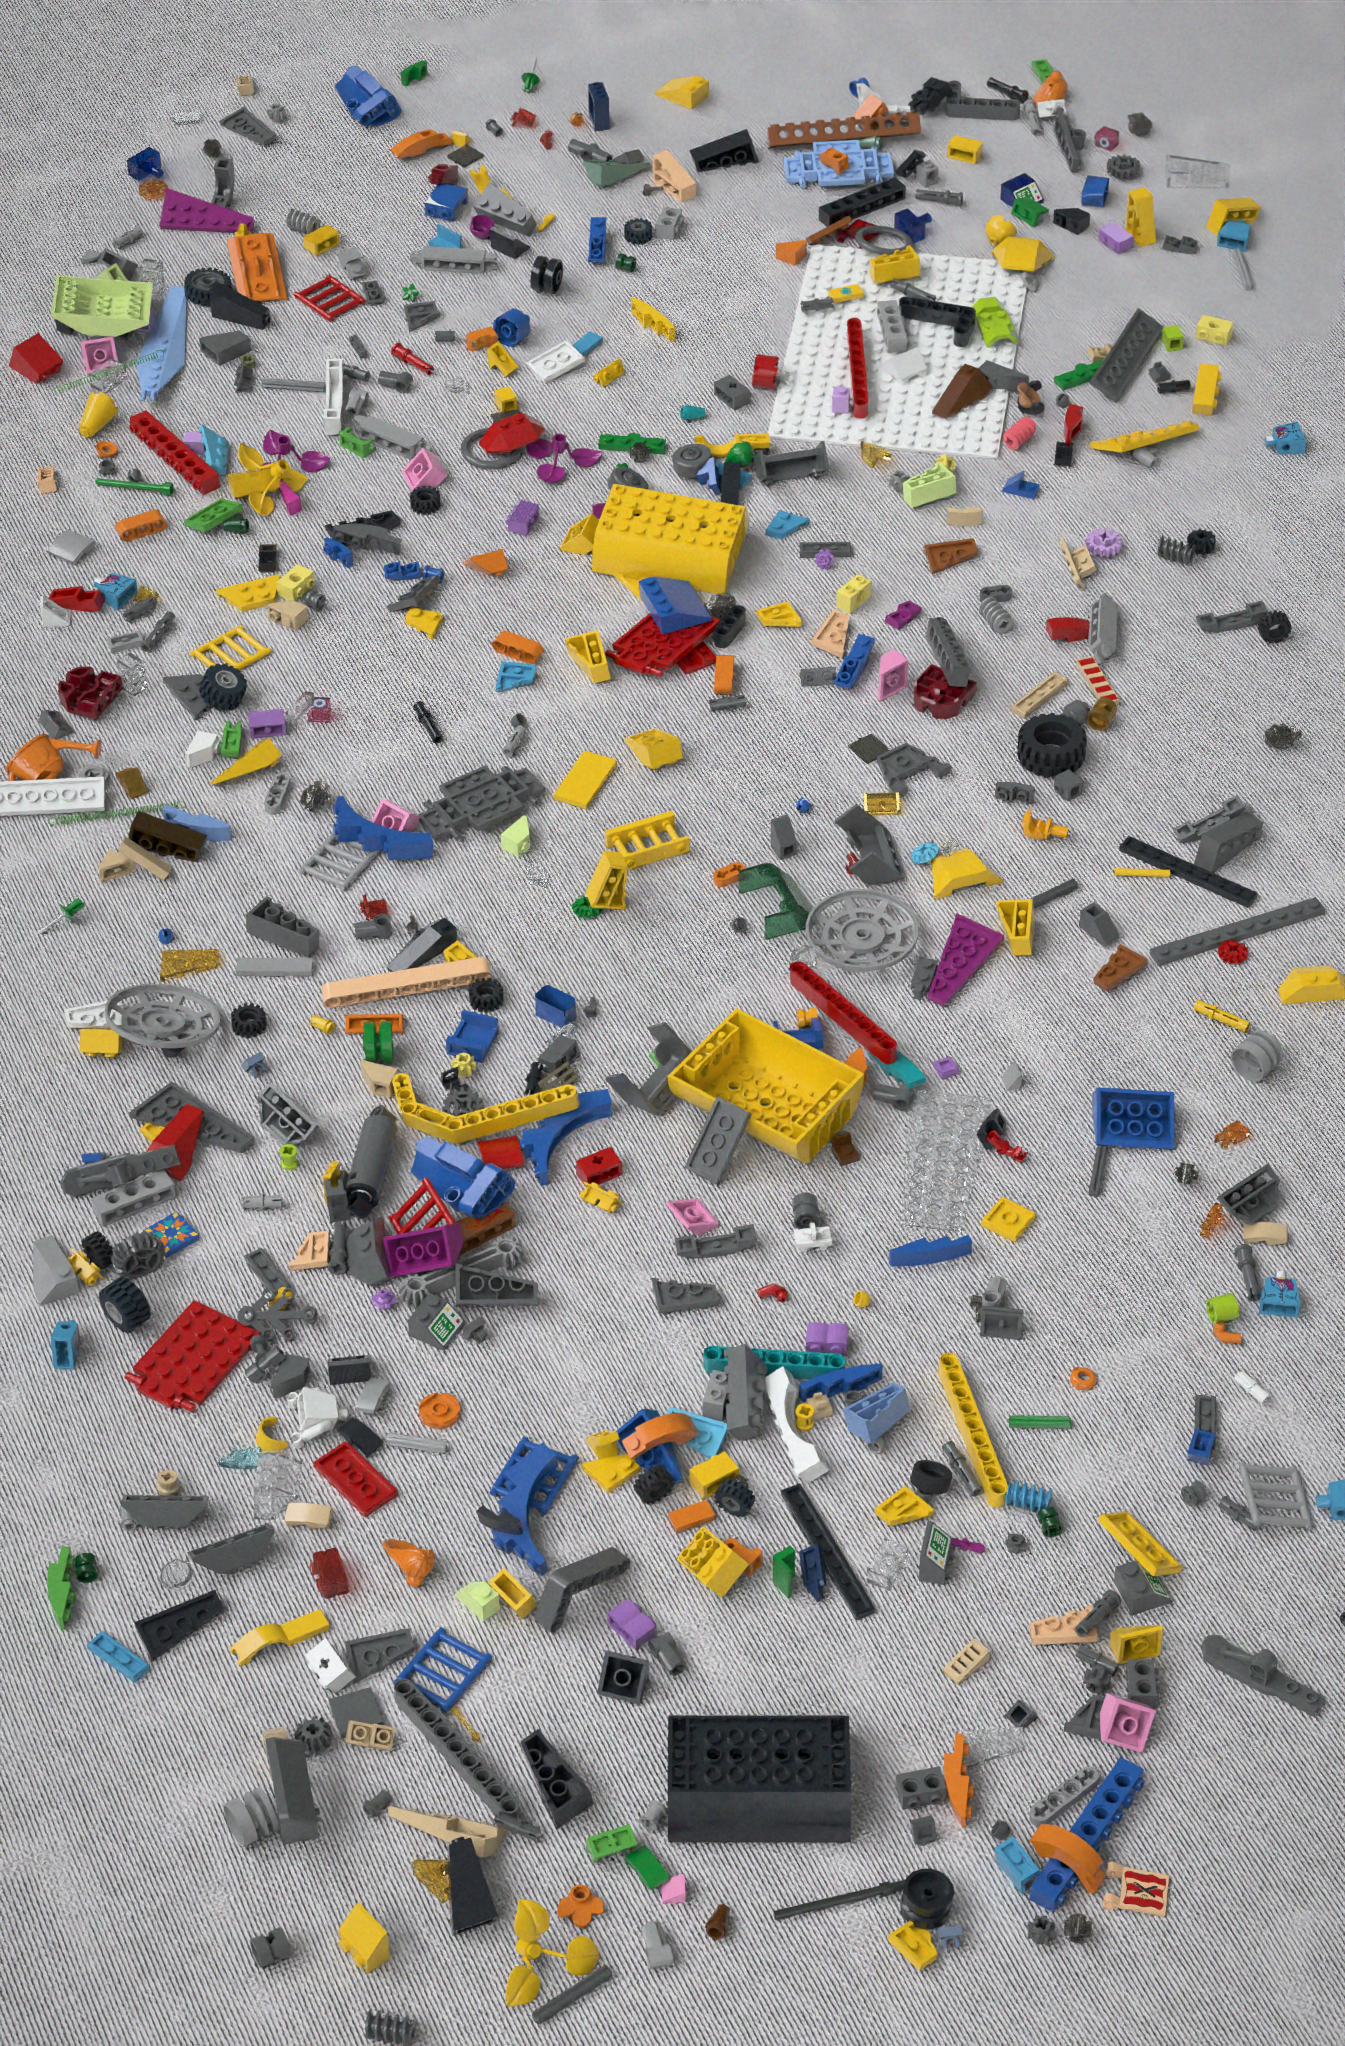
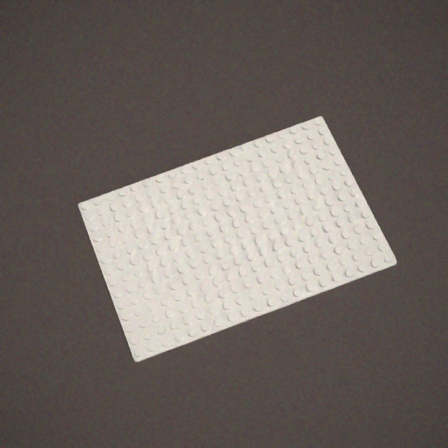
M812 245L770 421L769 438L812 443L825 441V444L997 459L1009 395L1008 389H993L983 400L978 399L974 401L973 405L961 408L960 412L947 419L932 414V410L957 371L964 364L979 368L988 360L1013 370L1017 344H1014L1009 338L1000 339L987 348L975 321V327L968 344L965 347H957L953 344L955 326L904 318V325H906L910 341L909 345H907V351L918 347L927 371L900 382L881 366V363L904 352L887 353L877 316V302L897 300L899 306L900 298L912 296L904 295L901 291L891 288L890 284L891 282L894 283V281H887L883 284L873 282L870 278L869 259L881 255L865 249ZM917 254L920 258V276L899 280L904 283L908 282L911 286L936 295L937 302L972 307L980 298L996 297L1003 304L1004 309L1007 310L1018 339L1027 289L1021 278L1023 270L1003 269L999 265L998 260ZM859 284L864 292V297L832 303L834 308L820 309V311H801V301H811L815 298H819V300L829 299L828 290ZM850 318H858L862 323L869 400L868 416L863 419H858L853 415L847 346V320ZM834 387L850 388L848 414L832 412Z

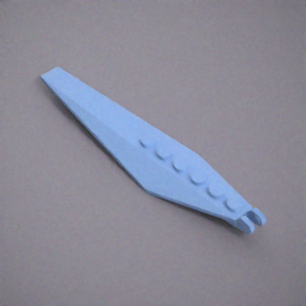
M170 287L138 357L140 360L137 359L136 361L141 388V401H145L146 396H150L151 401L155 402L159 391L184 367L186 296L184 287Z

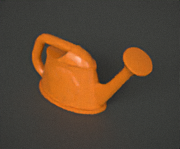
M47 734L38 735L19 749L7 764L5 772L9 774L8 781H15V777L22 780L56 779L62 772L64 760L58 754V750L64 748L85 750L91 752L98 759L102 750V742L98 739L92 744H84L49 738Z

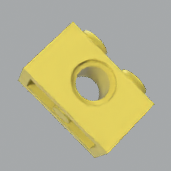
M1202 315L1197 324L1196 339L1227 346L1233 334L1234 322Z
M298 564L276 582L277 596L288 601H297L315 585L314 571Z
M859 574L854 576L837 591L836 607L851 614L871 597V580Z

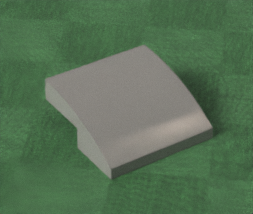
M67 529L53 541L46 551L48 554L76 566L83 554L88 555L96 541Z

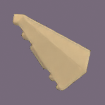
M394 1805L389 1806L388 1816L449 1843L459 1837H464L465 1839L471 1837L476 1854L482 1858L495 1854L508 1831L500 1826L488 1825V1822L485 1821L480 1823L432 1812L427 1815L419 1813L417 1809L407 1810Z

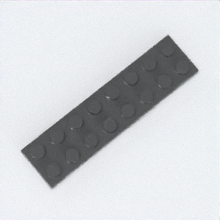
M1138 308L1089 383L1115 402L1157 339L1163 326Z

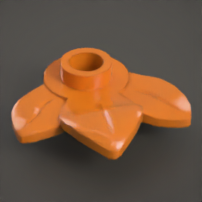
M579 1884L571 1889L568 1897L560 1901L557 1913L559 1918L571 1916L573 1923L577 1927L584 1928L590 1923L592 1914H602L604 1907L601 1899L593 1896L587 1886Z

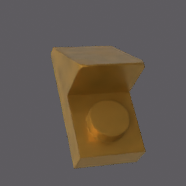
M130 767L115 773L116 779L130 799L147 794V789L138 767Z

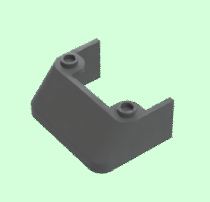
M821 441L815 449L763 456V451L759 450L753 458V466L759 482L764 485H771L774 481L812 476V478L821 477L822 473L829 467L825 441Z
M855 804L834 820L839 827L846 831L848 843L851 846H856L859 850L861 859L849 867V869L864 884L871 885L899 881L905 876L890 831L862 807Z
M666 1022L651 1025L647 1028L659 1042L654 1049V1057L660 1065L640 1089L624 1073L605 1078L625 1102L651 1114L662 1113L676 1097L669 1088L668 1075L692 1052Z
M279 1737L266 1738L267 1760L272 1776L282 1844L319 1838L317 1822L321 1821L319 1808H315L306 1763V1758H310L308 1745H303L302 1740Z

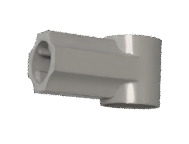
M351 390L345 414L350 418L360 415L363 406H367L368 392Z
M1000 1276L990 1278L986 1291L982 1294V1306L1000 1307L1007 1281Z
M655 1921L647 1922L641 1927V1932L646 1945V1957L649 1968L653 1969L673 1964L671 1947L669 1943H666L661 1923Z

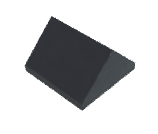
M491 227L492 249L513 259H516L530 249L529 245Z
M369 1355L328 1359L330 1385L369 1381L371 1378Z
M606 1650L597 1694L640 1704L649 1681V1660Z

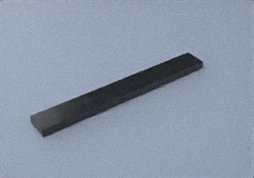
M1128 836L1119 846V851L1161 870H1170V874L1249 908L1258 896V893L1131 836Z
M799 1483L782 1489L781 1496L810 1545L819 1544L822 1547L825 1570L854 1619L858 1620L874 1614L875 1607L802 1485Z

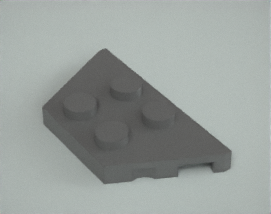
M202 674L163 677L165 686L195 721L200 718L199 714L202 711H207L210 708L209 704H206L204 699L200 697L201 693H199V686L203 679Z

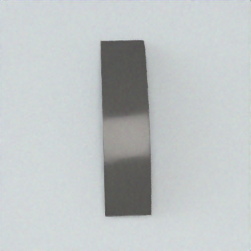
M1263 601L1246 604V610L1214 617L1211 612L1196 616V620L1201 630L1224 632L1248 626L1263 618V615H1267L1268 611Z
M1236 795L1222 802L1223 808L1193 824H1190L1188 820L1173 828L1172 830L1180 843L1199 840L1203 833L1239 816L1246 809L1239 796Z
M754 1224L734 1227V1233L697 1240H695L694 1235L674 1238L678 1256L710 1258L731 1254L747 1248L757 1242Z

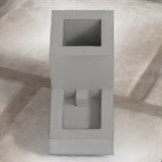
M356 247L338 252L337 256L341 267L347 270L350 280L366 275L361 261L362 256Z

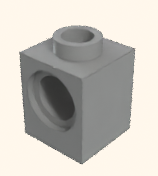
M930 160L918 164L916 181L925 188L938 183L939 167Z

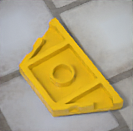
M280 574L216 589V594L219 598L221 596L226 598L227 603L235 606L241 612L267 606L276 601V582L281 579Z

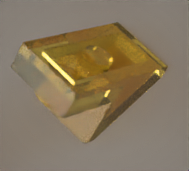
M864 441L860 443L862 461L871 468H874L878 459L882 460L884 458L889 460L892 456L882 446Z
M415 1859L412 1862L413 1875L442 1904L449 1899V1883L444 1878L448 1874V1861Z

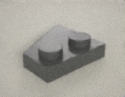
M1092 1695L1086 1701V1705L1080 1707L1069 1722H1065L1063 1731L1101 1739L1100 1712L1105 1697Z

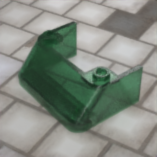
M764 863L738 870L739 894L775 885L783 899L779 904L781 912L765 916V940L806 929V921L812 909L792 876L772 863Z

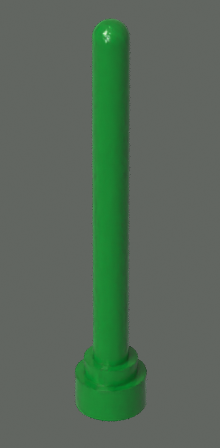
M100 478L95 480L97 485L160 491L167 496H172L174 490L172 482H165L159 485Z

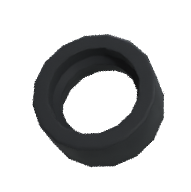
M921 1460L914 1464L910 1482L923 1492L944 1494L949 1490L953 1473L948 1467L939 1462Z

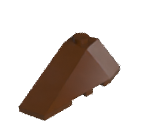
M964 364L953 377L932 410V414L947 419L960 412L961 408L973 405V402L978 399L983 400L993 390V387L979 368Z

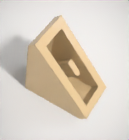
M108 850L98 867L101 882L136 871L135 861L120 852Z

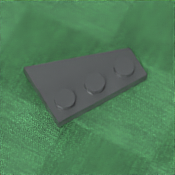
M410 1628L345 1641L350 1669L356 1676L353 1679L354 1684L414 1652Z

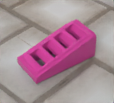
M281 481V496L289 514L294 515L301 512L300 497L285 482Z

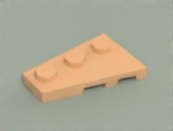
M833 609L813 637L811 645L842 658L849 615Z
M1092 1605L1085 1606V1610L1075 1612V1610L1068 1611L1067 1615L1059 1618L1051 1616L1029 1623L1032 1645L1097 1642L1096 1626L1086 1637H1080L1075 1632L1076 1625L1093 1610Z

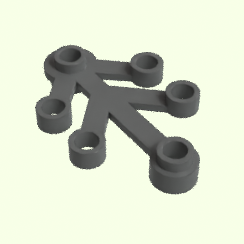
M270 1288L263 1290L262 1297L253 1306H244L238 1312V1320L242 1325L253 1326L263 1336L267 1332L272 1333L270 1338H266L267 1342H271L275 1334L272 1329L265 1328L259 1320L269 1321L283 1335L286 1341H292L295 1338L294 1330L287 1328L280 1320L302 1319L307 1324H313L318 1319L317 1310L312 1306H307L303 1310L280 1311L289 1301L294 1300L295 1292L292 1288L284 1289L282 1296L267 1311H260V1309L267 1302H271L275 1298V1294ZM267 1292L272 1293L270 1298H265ZM287 1292L293 1293L290 1298L285 1297ZM307 1311L313 1312L311 1317H307L305 1314ZM245 1313H251L249 1319L244 1318ZM288 1331L293 1333L289 1338L285 1336V1333Z

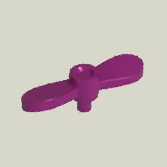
M963 1538V1540L952 1539V1546L960 1547L963 1551L968 1549L976 1553H983L985 1551V1546L981 1543L969 1542L967 1538Z

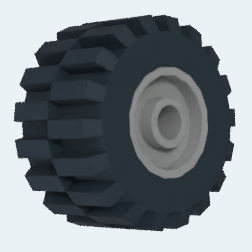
M219 663L215 664V666L211 665L207 668L199 686L200 697L204 699V702L208 703L211 708L215 707L219 711L220 709H223V711L229 709L231 711L237 708L247 689V680L244 678V674L240 673L239 669L233 668L234 666L232 665L227 666L224 663L222 665Z
M126 1277L117 1278L99 1292V1300L104 1313L117 1328L125 1333H130L151 1316L146 1297L138 1286Z

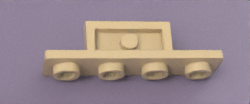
M1062 536L1060 537L1062 542L1060 548L1065 554L1064 558L1067 564H1070L1068 568L1071 574L1075 575L1072 578L1076 586L1080 585L1082 590H1084L1086 587L1082 578L1097 571V568L1086 545L1071 552Z

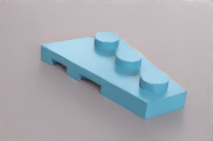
M202 424L198 429L199 433L203 435L201 441L206 447L204 453L207 464L220 476H223L226 473L229 441Z
M674 1407L669 1408L667 1414L683 1413L691 1416L699 1432V1435L686 1442L687 1445L708 1459L719 1454L728 1433L727 1423Z

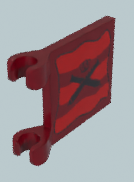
M857 219L844 231L838 232L837 236H839V239H837V242L844 243L847 237L855 239L857 231L861 228L877 225ZM870 233L864 235L863 239L871 243L881 233Z

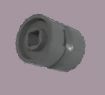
M812 1193L797 1194L792 1200L795 1227L798 1229L810 1228V1223H815V1228L818 1227L820 1217L817 1197Z
M281 1927L269 1931L266 1937L259 1935L250 1939L252 1952L260 1968L272 1964L275 1958L281 1960L292 1955L290 1944Z

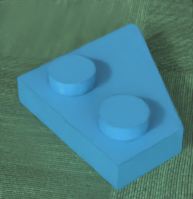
M779 510L766 528V535L783 539L788 534L798 531L799 526H808L809 518Z
M502 661L495 687L496 692L534 683L537 670L536 665Z

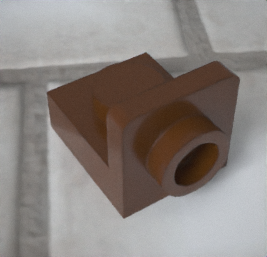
M850 1132L832 1137V1152L841 1167L859 1161L860 1155L851 1142Z

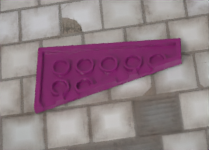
M166 188L159 225L160 229L235 233L238 232V226L243 223L247 226L248 231H251V234L253 233L254 217Z
M956 913L936 976L928 993V1000L945 1007L1004 941V935Z

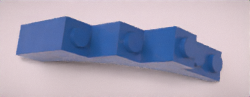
M336 796V804H333V813L336 815V824H333V835H336L338 842L358 841L362 845L363 851L383 850L389 860L432 858L433 840L430 833L405 832L375 824L356 813L348 805L344 796Z
M608 1089L578 1093L580 1105L577 1109L544 1118L542 1121H539L540 1128L522 1131V1139H519L521 1151L524 1150L526 1158L531 1157V1163L536 1165L533 1167L534 1176L539 1178L540 1186L548 1185L549 1160L553 1151L567 1135L584 1124L612 1116V1103Z
M543 1442L504 1472L506 1481L504 1484L510 1492L498 1501L500 1509L498 1513L500 1515L505 1510L519 1519L523 1533L521 1535H513L492 1530L494 1538L492 1542L498 1550L503 1549L507 1554L514 1551L518 1558L523 1557L527 1561L528 1567L533 1572L537 1571L541 1576L548 1572L545 1558L536 1549L529 1535V1515L538 1489L558 1467L556 1455Z

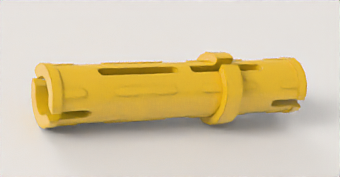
M1200 999L1196 1001L1193 1008L1194 1011L1208 1016L1211 1020L1216 1019L1244 1033L1248 1031L1251 1024L1250 1021L1219 1009V1006H1212Z

